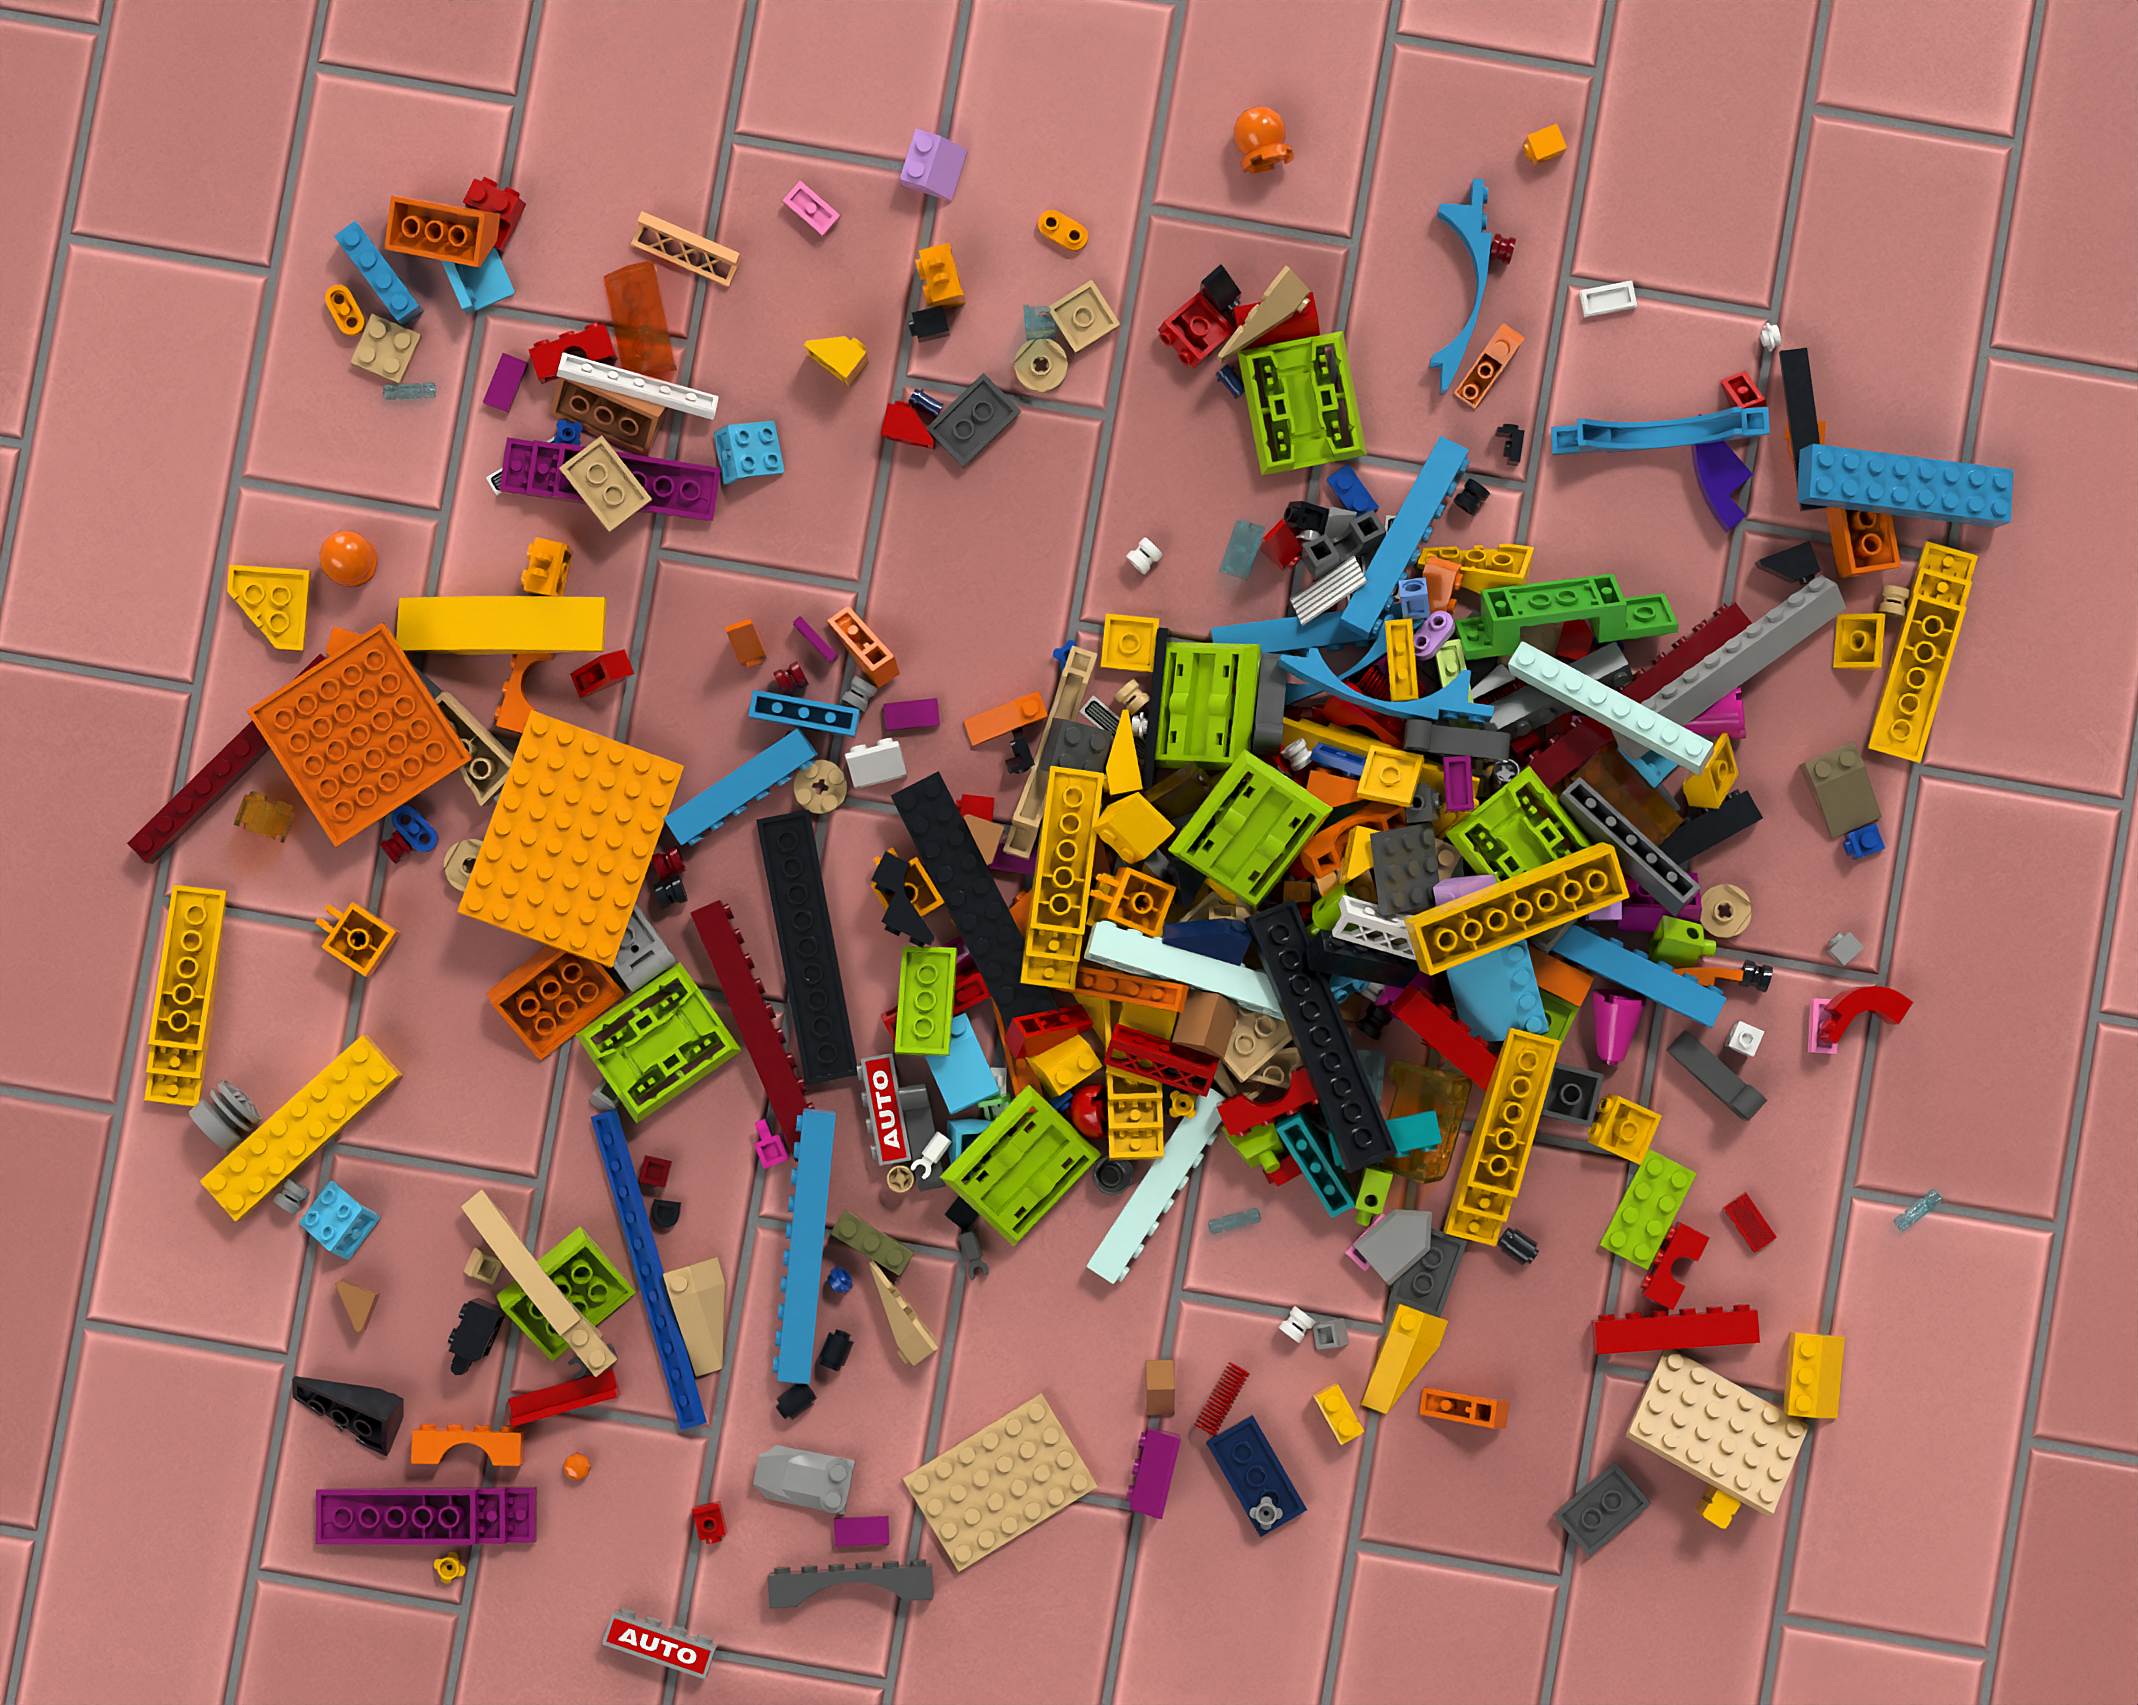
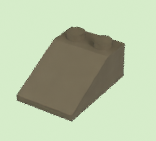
M1854 741L1799 765L1832 839L1882 817L1865 765Z

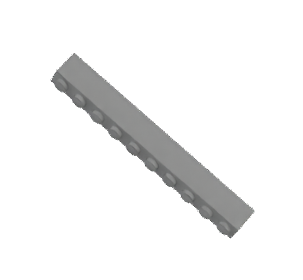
M1822 575L1811 580L1804 588L1792 594L1776 608L1771 609L1758 621L1750 624L1740 634L1728 640L1712 654L1707 655L1694 667L1686 670L1683 675L1664 686L1651 698L1643 701L1641 705L1683 727L1844 611L1846 606L1837 583ZM1611 728L1621 752L1636 761L1651 750Z

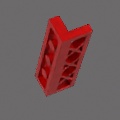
M977 966L956 976L953 1015L991 996ZM898 1006L881 1014L894 1044Z
M1116 1023L1103 1064L1207 1097L1219 1057ZM1113 1049L1125 1052L1128 1058L1121 1060L1112 1057ZM1142 1059L1150 1060L1154 1066L1150 1068L1142 1067L1138 1061ZM1169 1067L1177 1069L1180 1075L1175 1077L1167 1075L1164 1069ZM1199 1076L1207 1080L1205 1086L1194 1084L1190 1078Z
M614 1369L603 1371L597 1377L592 1374L508 1398L512 1418L510 1419L511 1426L514 1427L618 1397L621 1394Z

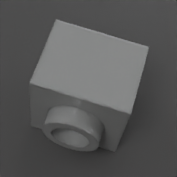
M1838 932L1828 941L1830 947L1825 951L1841 967L1851 961L1864 947L1851 932H1845L1843 935Z

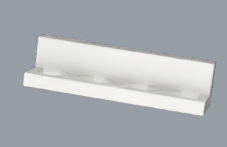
M1343 895L1339 901L1342 916L1332 930L1333 937L1416 960L1404 923V919L1414 915L1400 912L1380 916L1379 905ZM1348 922L1359 926L1358 929L1350 932L1343 930ZM1376 930L1384 934L1374 939L1366 935ZM1400 937L1408 941L1398 946L1391 944V940Z

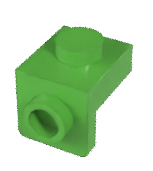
M999 1093L978 1103L979 1108L983 1107L986 1120L994 1121L1011 1103L1010 1093L1002 1095Z

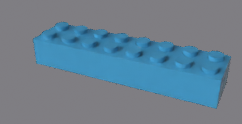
M1811 444L1800 449L1797 503L1997 528L2011 523L2014 469Z

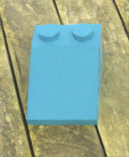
M966 1013L953 1018L950 1056L925 1055L951 1115L1001 1093Z

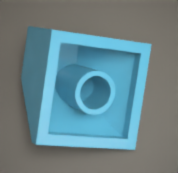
M978 1118L947 1120V1138L952 1141L947 1149L950 1164L993 1121ZM987 1152L980 1161L985 1164L992 1156ZM975 1165L972 1170L976 1173L979 1168ZM984 1170L977 1178L983 1179L988 1173ZM968 1174L961 1181L970 1180Z

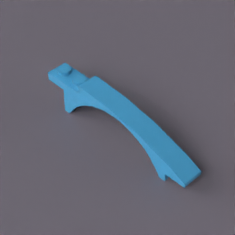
M1484 179L1472 180L1470 205L1439 204L1437 209V217L1449 225L1466 246L1472 259L1476 276L1475 303L1468 323L1449 345L1433 354L1430 359V368H1440L1439 395H1445L1458 370L1476 324L1487 280L1492 233L1481 232V230H1486L1487 214H1482L1483 203L1487 204L1488 187H1484Z
M1732 407L1702 416L1648 422H1608L1584 418L1577 419V425L1551 427L1553 455L1650 450L1770 434L1768 407L1744 409Z
M1390 614L1385 616L1384 621L1396 620V617ZM1424 618L1412 619L1413 633L1425 622ZM1384 622L1379 636L1370 651L1358 664L1337 676L1340 681L1343 682L1345 679H1349L1369 668L1387 654ZM1286 682L1284 708L1325 691L1311 684Z
M1309 647L1308 652H1306V658L1281 654L1278 659L1277 665L1297 678L1339 699L1385 715L1408 720L1430 721L1432 725L1438 720V715H1442V719L1449 721L1465 718L1469 719V723L1478 725L1489 722L1493 717L1494 706L1467 702L1471 670L1463 669L1452 682L1430 696L1407 702H1388L1364 696L1345 685L1328 668L1317 648Z

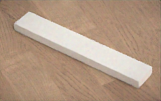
M562 353L557 372L558 377L711 420L714 419L719 399L718 396L567 353Z

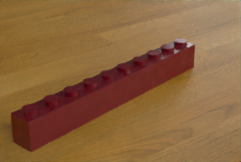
M1736 602L1729 607L1723 604L1712 613L1715 616L1713 620L1707 623L1704 619L1692 629L1695 634L1690 638L1686 639L1685 636H1682L1671 645L1674 648L1672 652L1668 655L1664 652L1660 653L1650 661L1654 666L1647 671L1641 668L1633 674L1634 679L1627 687H1617L1614 690L1641 704L1659 692L1664 686L1683 675L1686 670L1701 662L1707 655L1715 652L1728 640L1740 634L1752 622ZM1580 716L1568 725L1570 729L1568 733L1562 736L1559 732L1547 741L1550 747L1545 751L1541 752L1538 748L1526 758L1529 763L1523 769L1530 766L1547 789H1549L1615 738L1611 728L1589 716L1584 720Z
M319 654L297 677L327 657ZM253 720L127 843L145 863L153 864L271 749Z
M718 900L694 910L690 914L791 1153L794 1155L795 1142H800L801 1132L796 1131L797 1115H803V1108H816L813 1102H807L804 1093L808 1092L802 1077L797 1079L794 1068L797 1067L792 1052L786 1053L783 1043L787 1042L781 1027L776 1029L772 1020L776 1018L775 1011L770 1002L766 1004L762 996L766 992L760 977L755 979L751 969L755 968V964L750 953L745 954L741 944L745 943L740 929L734 930L731 919L734 918L729 903L724 905L722 900Z

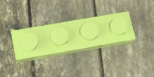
M1461 640L1446 641L1435 654L1441 688L1452 682L1463 669L1467 670ZM1469 684V692H1468V701H1467V702L1474 703V702H1473V697H1472V692H1471V687H1470V684ZM1458 718L1457 721L1448 720L1449 727L1479 730V725L1469 723V719Z

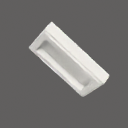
M1632 280L1579 291L1584 318L1637 308Z

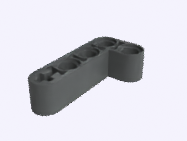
M1262 653L1252 754L1280 755L1287 671L1277 665L1281 654Z
M1412 719L1407 720L1405 723L1402 751L1443 757L1471 756L1472 760L1508 762L1511 734L1432 725L1430 721Z
M1684 1030L1666 1049L1676 1061L1742 1120L1750 1121L1767 1102V1099L1751 1085L1745 1084L1688 1031Z
M926 1083L898 1088L913 1162L922 1159L924 1156L922 1151L936 1134ZM941 1158L937 1164L932 1163L931 1174L926 1179L922 1178L926 1172V1167L922 1164L916 1167L915 1175L919 1192L946 1187V1183L940 1178L944 1173Z

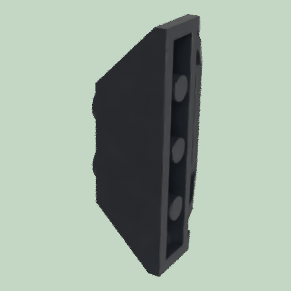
M1214 815L1191 845V848L1195 851L1199 847L1200 840L1207 837L1206 833L1209 828L1213 829L1216 825ZM1208 839L1206 846L1212 845L1214 842ZM1170 853L1167 871L1170 885L1176 887L1173 896L1174 904L1179 907L1189 908L1207 876Z

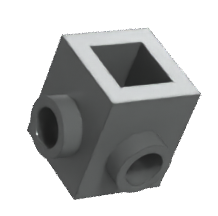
M1428 783L1417 784L1411 808L1404 807L1407 823L1441 820L1440 809H1442L1443 800L1437 787L1429 788Z

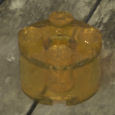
M251 791L250 795L244 794L233 825L239 826L243 822L245 823L244 829L274 840L276 835L280 836L279 842L285 843L296 815L295 812H292L294 806L281 801H276L275 805L266 802L268 796Z

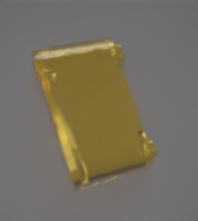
M1395 1060V1063L1392 1064L1389 1070V1077L1391 1078V1083L1397 1087L1388 1119L1435 1110L1442 1143L1437 1144L1438 1149L1422 1152L1421 1148L1410 1150L1411 1155L1395 1158L1393 1154L1384 1158V1161L1376 1162L1372 1165L1422 1184L1441 1181L1446 1176L1471 1093L1472 1080L1459 1074L1411 1061Z

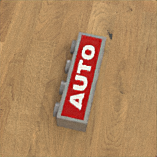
M894 1053L860 1059L861 1064L857 1065L859 1081L864 1080L866 1091L861 1092L864 1108L869 1107L871 1118H866L868 1133L874 1134L875 1144L871 1145L873 1161L878 1160L879 1166L912 1160L904 1112L902 1111L898 1088L900 1087Z
M620 1608V1611L615 1609L613 1611L602 1645L706 1679L718 1644L712 1643L713 1638L703 1634H698L697 1637L687 1634V1629L672 1625L671 1628L662 1626V1621L653 1617L646 1616V1619L636 1617V1612L627 1608Z

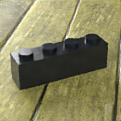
M1736 789L1726 795V801L1720 805L1719 809H1700L1702 815L1695 819L1689 815L1677 822L1679 827L1670 832L1666 828L1653 835L1655 841L1652 843L1673 862L1680 865L1763 819L1748 790L1740 793Z
M1320 929L1305 948L1309 970L1403 989L1420 971L1416 960L1333 937L1332 931Z

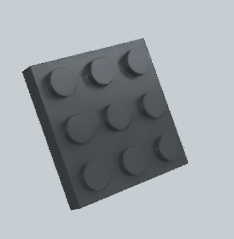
M1421 822L1371 833L1370 839L1380 916L1392 915L1436 904L1433 887L1440 881L1432 822Z

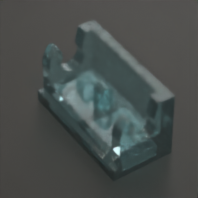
M1023 305L1026 340L1056 339L1055 322L1050 321L1051 317L1048 315H1039L1042 312L1048 313L1051 309L1047 306L1029 307V305Z
M1241 519L1239 521L1236 520L1219 572L1247 581L1265 527Z
M1356 1049L1376 1101L1381 1106L1386 1052Z

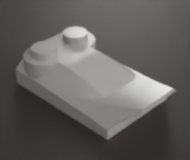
M776 1444L770 1450L759 1454L753 1486L762 1493L765 1499L824 1510L829 1513L845 1514L855 1460Z

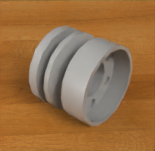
M222 1079L217 1084L222 1093L216 1089H212L209 1092L215 1104L213 1105L201 1099L189 1111V1115L216 1145L229 1152L242 1139L236 1127L239 1126L250 1132L253 1127L248 1119L258 1124L263 1118L256 1109L255 1104L242 1090Z

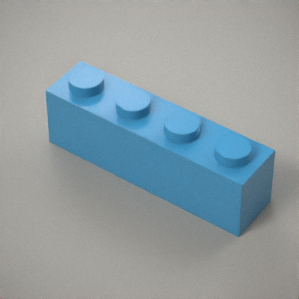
M356 220L334 236L402 327L424 312Z
M753 690L748 717L754 720L856 738L861 711L851 707Z

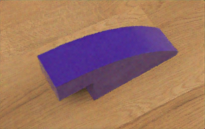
M1725 441L1691 445L1693 466L1701 493L1714 518L1727 533L1746 516L1729 495L1753 474Z

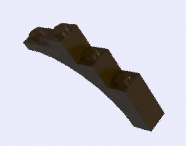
M1190 762L1141 795L1164 818L1171 821L1174 818L1196 812L1230 766L1209 779L1203 769H1199L1193 762ZM1278 765L1273 767L1294 781L1289 772H1284ZM1248 772L1228 797L1231 796L1235 799L1238 796L1241 786L1247 784L1246 780L1250 776ZM1251 786L1248 787V790L1246 792L1247 797H1249V795L1254 790V788H1252ZM1297 817L1294 818L1292 823L1294 828L1300 821Z

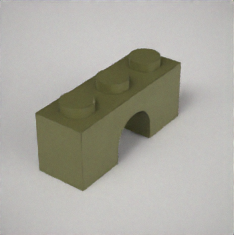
M847 1209L843 1211L830 1233L899 1276L915 1252L896 1239L875 1229L868 1222Z

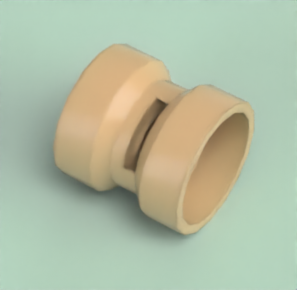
M1884 585L1882 589L1884 598L1883 602L1879 604L1878 613L1891 617H1905L1906 608L1904 604L1905 600L1909 598L1910 590L1898 586Z
M1135 679L1128 682L1114 695L1118 702L1124 703L1130 716L1135 715L1150 701V696L1147 693H1142Z
M905 1165L893 1167L887 1175L889 1187L896 1192L909 1190L915 1181L913 1171Z

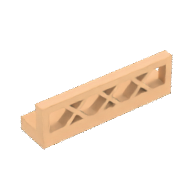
M643 211L638 218L639 227L631 242L632 246L726 287H730L742 260L740 253ZM648 229L656 233L659 242L648 246L639 241L644 230ZM660 235L666 237L667 239L661 240ZM676 241L680 243L683 252L675 256L668 255L663 245ZM684 245L692 249L686 251ZM661 246L663 252L654 248ZM697 251L703 253L707 260L706 264L698 267L692 265L688 258V255ZM708 256L713 257L716 260L710 262ZM685 257L687 262L680 260V258ZM724 262L731 265L726 279L715 275L712 266ZM709 267L710 270H711V273L708 272V271H705V270H703V269Z

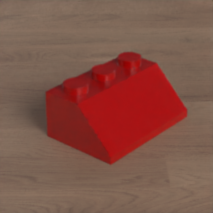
M1309 292L1307 298L1310 302L1301 313L1296 311L1292 317L1240 351L1319 336V321L1313 292ZM1261 302L1233 308L1236 330L1240 325L1243 326L1246 323L1245 319L1249 312L1257 304L1260 305Z

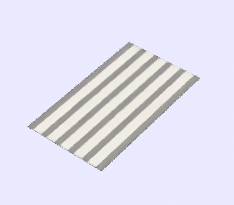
M1352 556L1297 593L1290 600L1303 626L1366 584L1367 581L1355 556Z

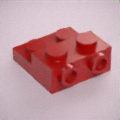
M483 177L482 181L474 178L463 203L466 204V208L501 214L497 242L493 248L503 252L523 213L526 203L519 198V192L509 187H505L503 191L496 188L498 184L489 178Z
M1199 291L1164 320L1158 331L1160 332L1161 341L1166 346L1172 345L1178 351L1180 362L1186 366L1191 365L1195 369L1216 348L1231 337L1236 329Z

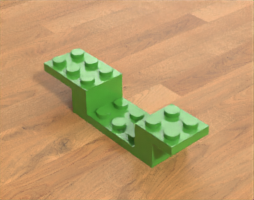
M1613 573L1481 590V616L1454 620L1457 638L1461 640L1462 651L1466 660L1514 654L1520 645V627L1561 623L1569 620L1589 619L1599 643L1678 633V622L1665 593L1624 598Z

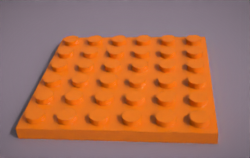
M384 622L247 710V713L335 848L473 759Z

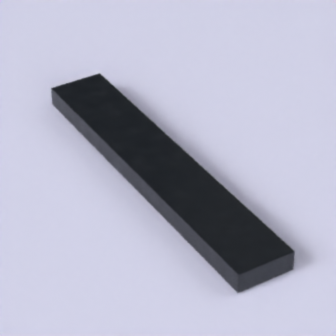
M1807 348L1782 350L1779 352L1797 491L1800 449L1811 444H1820ZM1799 503L1800 512L1828 508L1826 506Z
M1161 627L1157 629L1142 774V787L1145 790L1155 786L1157 781L1158 768L1155 755L1166 647L1171 642L1172 633L1170 629Z

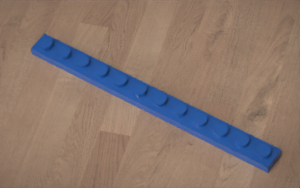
M617 1109L592 1116L591 1120L680 1429L707 1423L681 1330L663 1277L664 1271Z

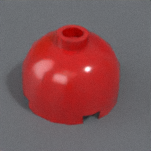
M1104 1083L1090 1084L1082 1087L1075 1092L1071 1105L1067 1107L1068 1120L1073 1123V1126L1080 1134L1090 1138L1108 1137L1106 1087H1103Z

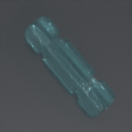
M433 382L423 383V385L420 383L398 384L396 387L394 384L384 385L383 396L386 400H396V397L400 399H418L421 396L434 398L436 397V385Z
M1931 1190L1925 1195L1926 1198L1919 1199L1905 1210L1904 1215L1900 1214L1894 1219L1895 1225L1899 1230L1905 1231L1911 1226L1912 1222H1917L1931 1211L1932 1206L1936 1207L1943 1201L1941 1195L1936 1190Z
M1258 1208L1247 1210L1246 1213L1242 1211L1223 1216L1220 1220L1218 1218L1209 1220L1208 1226L1211 1234L1221 1233L1224 1229L1228 1231L1247 1226L1246 1223H1258L1261 1221V1216Z

